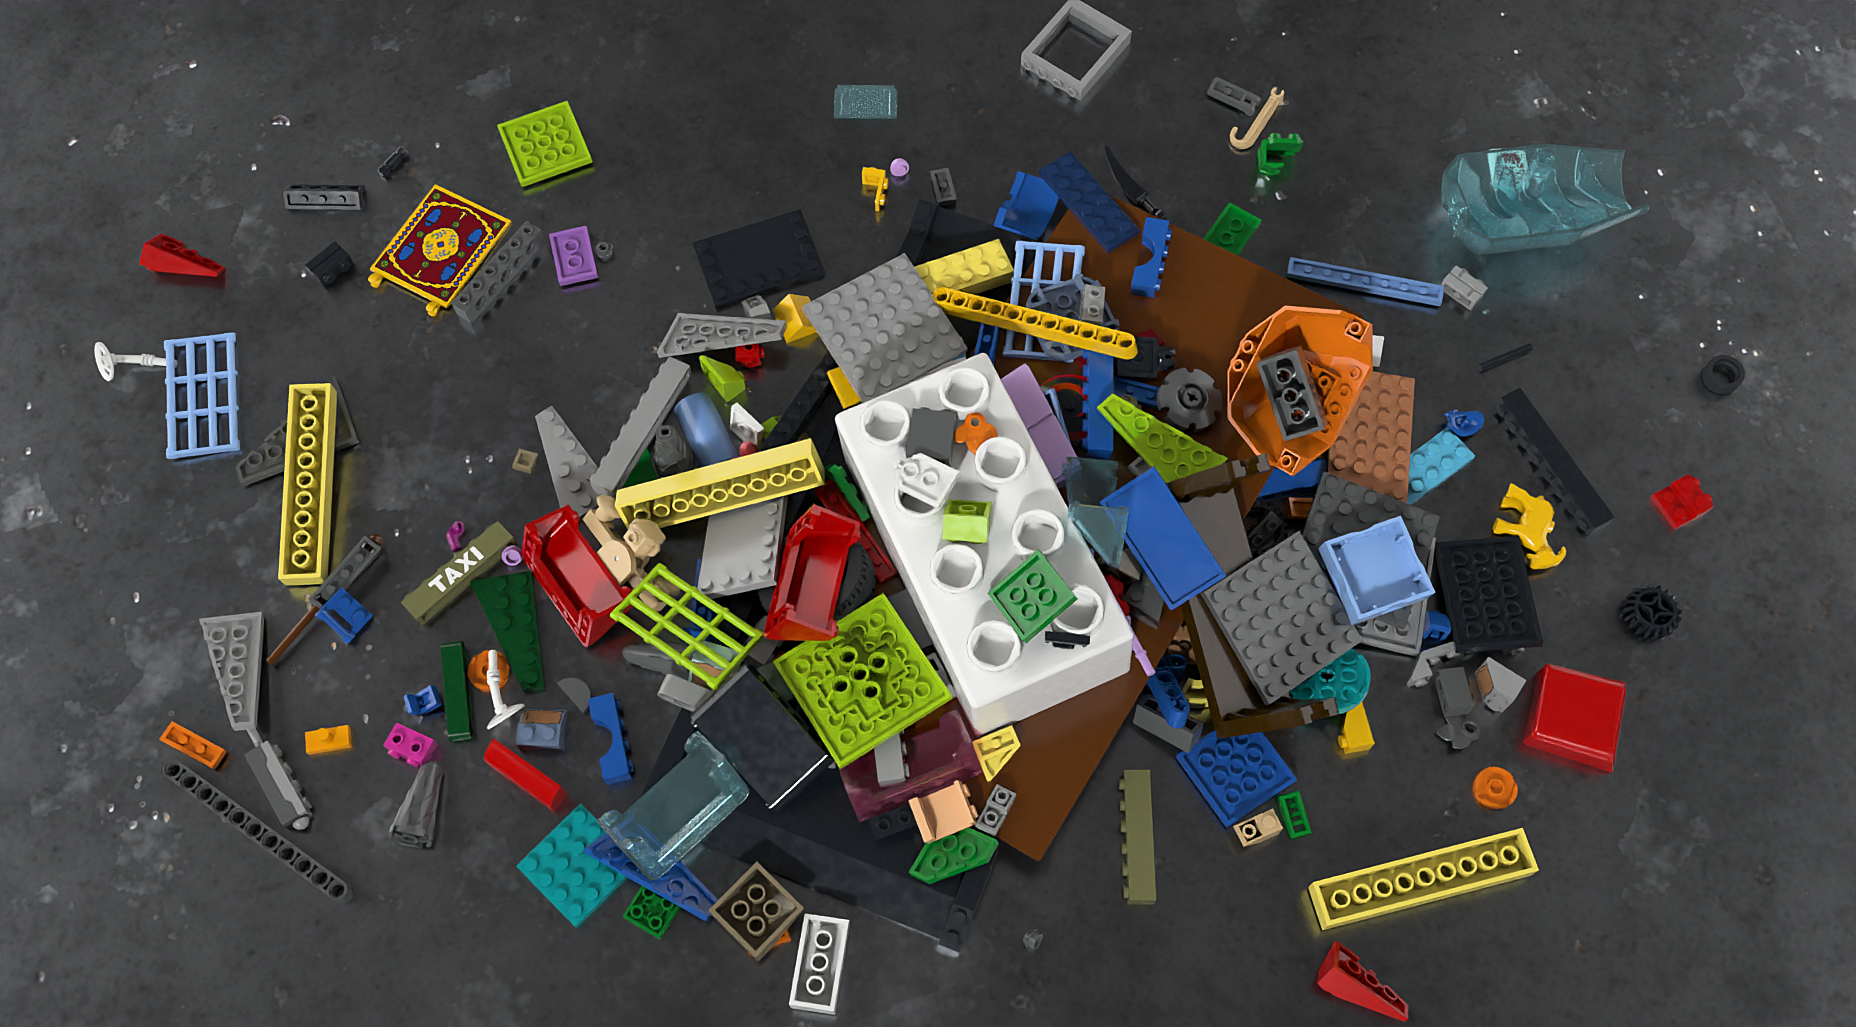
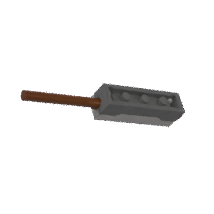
M372 534L369 538L364 536L308 599L313 604L311 609L265 661L273 665L315 617L317 611L341 587L347 591L380 554V547L383 545V539L380 535Z

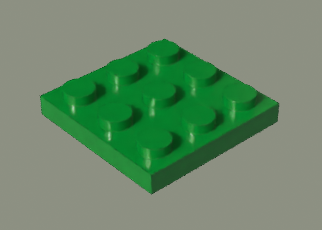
M1039 549L987 593L1025 643H1028L1078 600Z

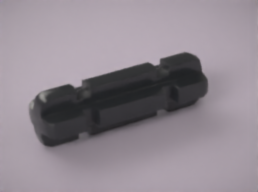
M400 146L396 150L397 153L394 152L384 162L385 165L382 164L378 168L380 175L387 177L391 173L390 170L393 171L402 161V158L409 154L405 147Z

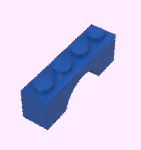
M1146 217L1142 244L1151 250L1153 258L1148 263L1135 267L1131 294L1154 298L1156 290L1160 291L1162 279L1158 278L1159 274L1164 272L1165 262H1162V259L1167 257L1169 246L1166 245V240L1170 241L1172 229H1169L1168 220Z
M613 693L589 698L588 703L595 725L608 728L613 736L610 750L599 759L604 782L609 785L632 779L631 772L634 771L632 759H628L627 751H630L628 739H624L623 731H626L624 719H620L619 711H622L620 699H616Z

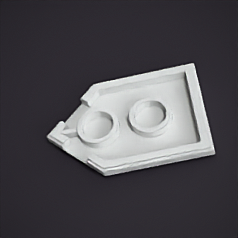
M922 453L912 455L913 457L891 461L899 490L936 508L941 507L960 471Z

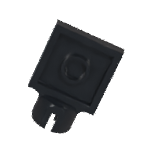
M1134 337L1138 353L1133 359L1128 360L1116 357V377L1156 379L1158 371H1170L1175 365V359H1171L1172 355L1175 356L1174 348L1159 346L1157 338Z

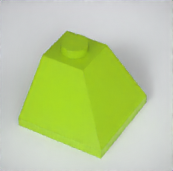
M703 355L699 357L703 375L726 402H729L746 389L744 382L746 379L740 371L736 372L732 366Z

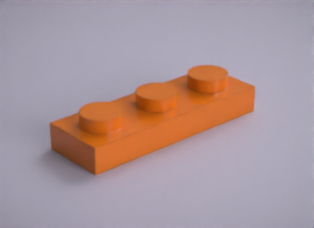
M171 721L159 739L213 770L216 769L227 753L221 747Z

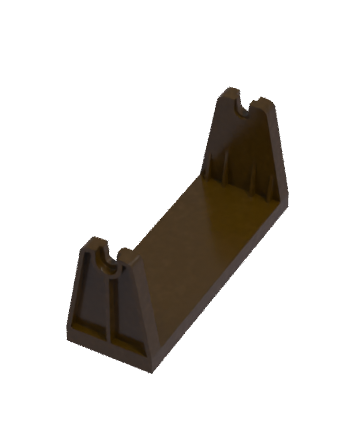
M1267 453L1242 461L1236 460L1166 483L1226 573V576L1253 560L1233 488L1243 480L1271 470ZM1199 593L1181 604L1217 739L1302 726L1312 723L1314 719L1339 714L1335 697L1300 700L1291 698L1290 692H1287L1270 705H1265L1202 595Z

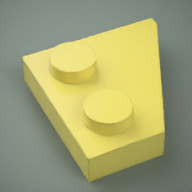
M1012 725L971 742L987 782H990L1021 746Z

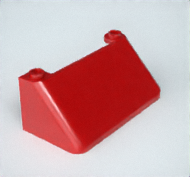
M814 504L793 524L787 537L778 573L777 585H775L763 633L765 638L791 641H830L837 636L839 626H837V621L833 619L849 547L853 543H857L860 538V522Z
M566 505L525 525L522 556L530 571H532L583 646L589 647L617 622L610 617V613L633 589L626 586L621 588L578 529V522L580 521L578 513L575 510L573 511L569 505ZM630 604L622 613L625 614L633 605Z

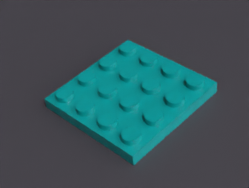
M582 804L575 808L516 866L576 928L628 878L584 853L588 845L607 833L608 830Z

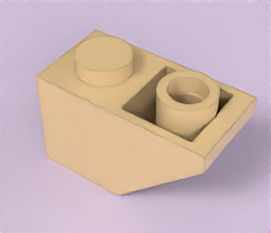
M1273 809L1233 827L1243 847L1274 837L1283 829Z

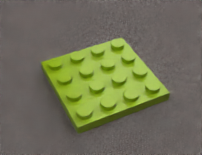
M568 101L497 125L521 187L593 162Z

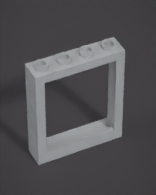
M1068 0L1022 52L1021 65L1025 69L1036 73L1040 78L1051 82L1056 88L1064 90L1071 97L1081 101L1128 46L1132 31L1080 0ZM1069 14L1115 40L1081 81L1035 54Z

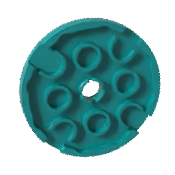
M1351 648L1289 691L1291 698L1303 700L1335 697L1339 714L1345 713L1358 706L1366 697L1370 687V668L1364 656ZM1323 674H1330L1332 678L1326 681L1321 676Z

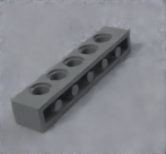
M526 221L451 302L456 314L472 324L545 244L546 241L542 230Z

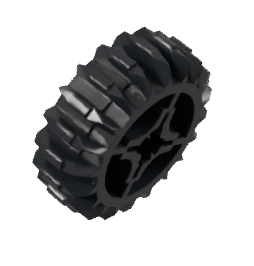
M1649 584L1647 587L1641 585L1639 588H1634L1626 596V601L1623 603L1625 609L1622 613L1628 615L1624 621L1631 623L1629 628L1634 627L1637 629L1635 634L1642 632L1643 638H1647L1650 635L1652 640L1657 637L1662 639L1666 635H1671L1678 628V623L1682 619L1679 616L1682 610L1677 608L1680 602H1674L1673 600L1675 595L1670 596L1668 594L1669 589L1662 591L1661 585L1654 588L1653 584ZM1640 599H1651L1650 602H1639ZM1655 621H1658V622L1664 621V622H1665V624H1663V625H1654L1653 623H1654Z

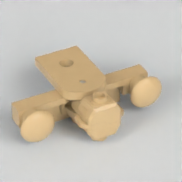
M600 495L597 497L599 507L597 509H590L584 516L583 521L602 545L596 554L618 585L622 587L628 581L632 588L635 589L648 575L643 568L648 564L649 556L654 557L660 551V546L666 537L655 522L634 519L629 525V530L623 536L625 539L623 541L616 531H610L614 528L611 523L614 518H621L615 507L616 499L609 495ZM660 574L654 579L655 582H651L669 596H677L680 593L679 587ZM646 589L639 595L643 603L655 611H661L666 605L665 602Z

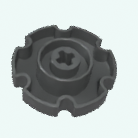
M1180 368L1171 372L1163 380L1165 385H1161L1157 391V406L1159 411L1166 413L1165 421L1175 429L1183 432L1188 427L1193 432H1200L1211 426L1216 420L1214 415H1218L1221 412L1223 404L1220 389L1213 387L1215 381L1208 374L1198 369H1194L1191 373L1186 368Z

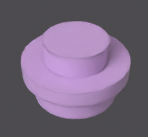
M901 158L895 159L890 167L891 173L895 176L905 175L909 171L908 163Z
M515 545L507 546L502 551V560L508 565H517L523 558L522 550Z

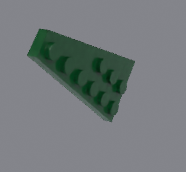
M532 571L470 581L523 692L545 690Z

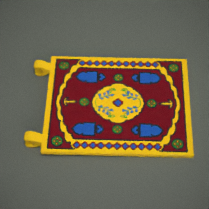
M435 184L371 266L370 270L374 273L369 276L368 281L372 287L378 288L384 277L431 300L426 306V310L430 316L434 317L437 315L440 306L445 308L450 306L451 302L456 298L509 227L511 220Z

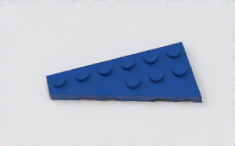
M634 814L585 848V854L704 921L712 916L709 909L718 899L646 826L633 821Z

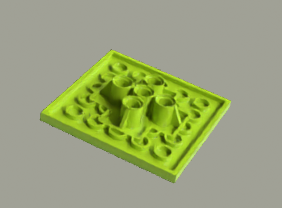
M884 593L837 621L839 630L835 638H832L830 641H805L773 661L840 769L953 699L951 693ZM848 656L855 657L851 662L844 661ZM882 661L885 663L881 668L874 667L877 662ZM858 674H866V676L863 679H856V676ZM840 685L847 686L844 691H837ZM872 690L877 691L874 697H867L868 692Z

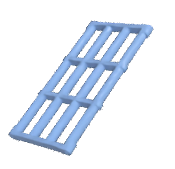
M1016 241L1014 275L1011 279L1010 304L1018 306L1020 285L1032 286V293L1033 289L1038 286L1049 287L1064 282L1060 281L1063 252L1075 253L1072 279H1074L1075 274H1081L1085 246ZM1024 249L1036 250L1033 279L1021 278ZM1044 250L1056 251L1052 280H1041ZM1007 329L1005 346H1003L1002 351L1003 357L1056 361L1048 357L1045 352H1032L1034 336L1026 334L1024 351L1012 350L1015 331Z
M236 333L164 341V350L166 351L165 384L167 385V414H165L168 429L167 459L240 450L237 419L239 406L237 405L236 377L238 373L235 365ZM226 341L227 371L215 372V342ZM206 343L207 373L195 375L194 344ZM186 345L187 376L175 377L174 347ZM228 378L229 406L217 407L216 379ZM207 380L208 408L196 410L195 382ZM187 383L188 411L176 412L175 384ZM229 413L230 444L218 446L217 414ZM208 415L209 447L197 448L196 417ZM188 418L189 449L177 451L176 419Z

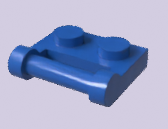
M341 587L315 614L319 620L323 619L341 635V639L345 643H349L373 616ZM331 609L335 610L351 625L348 630L329 614Z

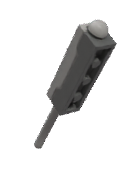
M247 729L256 748L247 752L244 756L281 824L288 830L292 828L297 830L305 829L309 825V818L313 816L309 810L312 806L306 797L303 798L300 794L302 788L296 779H292L290 774L293 771L287 762L283 763L281 749L277 744L272 745L269 741L263 743L256 729Z

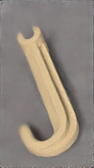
M1277 87L1271 90L1270 98L1242 140L1235 138L1238 128L1233 127L1230 133V142L1233 146L1246 149L1255 143L1276 108L1282 105L1284 90H1282L1280 95H1276Z

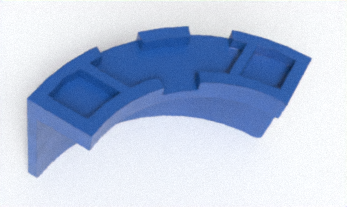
M1018 171L1009 193L1012 197L1010 201L1006 200L999 208L994 226L1039 240L1052 217L1059 197L1044 179Z

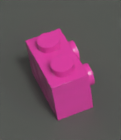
M396 723L383 746L388 750L387 754L396 759L403 757L407 759L406 762L418 768L419 765L422 766L431 760L439 745L434 739Z

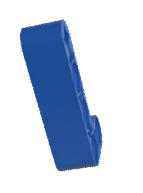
M1178 654L1163 655L1155 668V673L1151 675L1147 683L1167 724L1172 728L1180 729L1185 726L1190 709L1178 682L1183 680L1187 660Z

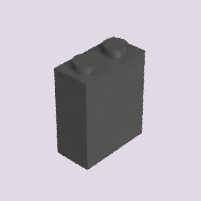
M926 407L913 408L906 459L913 457L912 455L922 453L951 467L957 426L956 412L948 409L938 411Z

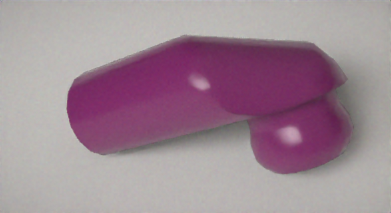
M456 521L452 524L446 534L452 552H458L462 549L459 538L464 532L465 526L461 521Z

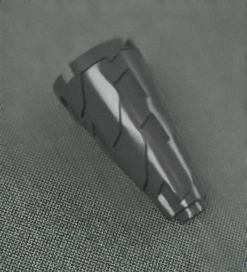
M661 425L656 431L657 440H655L656 445L654 446V464L659 476L665 478L694 470L695 458L688 444H685L676 428L671 425Z
M630 642L623 649V657L626 658L627 662L640 665L641 668L662 672L663 675L671 674L686 681L689 679L690 670L676 664L674 659L651 643ZM665 642L680 654L689 646L686 642ZM695 651L688 657L689 660L692 661Z
M430 760L420 766L414 783L408 791L388 832L390 839L394 835L397 836V843L415 848H422L424 843H426L427 848L432 845L438 795L443 776L441 773L442 768L438 762Z

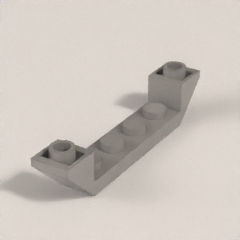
M1453 641L1421 652L1407 681L1408 687L1413 685L1421 687L1427 684L1429 678L1433 675L1429 666L1440 662L1442 658L1452 659L1460 655V653H1455ZM1524 648L1502 650L1504 655L1510 653L1517 655L1525 651Z

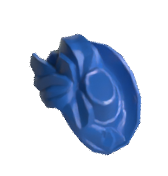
M1455 409L1443 415L1448 417L1446 425L1448 430L1459 436H1469L1476 433L1482 428L1485 421L1483 413L1479 411L1459 412Z

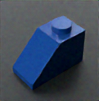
M1436 610L1427 611L1425 613L1422 642L1441 645L1451 632L1449 616Z

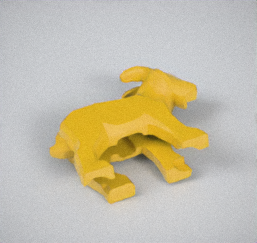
M1510 483L1500 508L1507 509L1511 507L1517 509L1522 514L1519 524H1512L1497 518L1492 529L1494 530L1493 533L1519 536L1521 545L1536 553L1526 554V557L1530 559V567L1532 569H1547L1559 565L1566 556V549L1562 547L1561 551H1558V554L1555 555L1546 539L1547 532L1551 533L1555 524L1552 521L1554 514L1552 505L1544 500V496L1532 497L1525 490Z

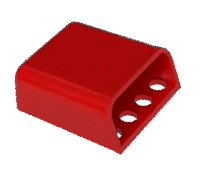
M1550 663L1545 664L1536 673L1524 743L1527 746L1613 773L1626 697V682Z

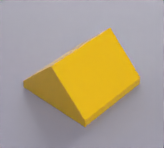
M788 294L773 309L776 320H783L787 323V329L783 335L786 343L817 332L802 310L805 304L811 302L807 296Z

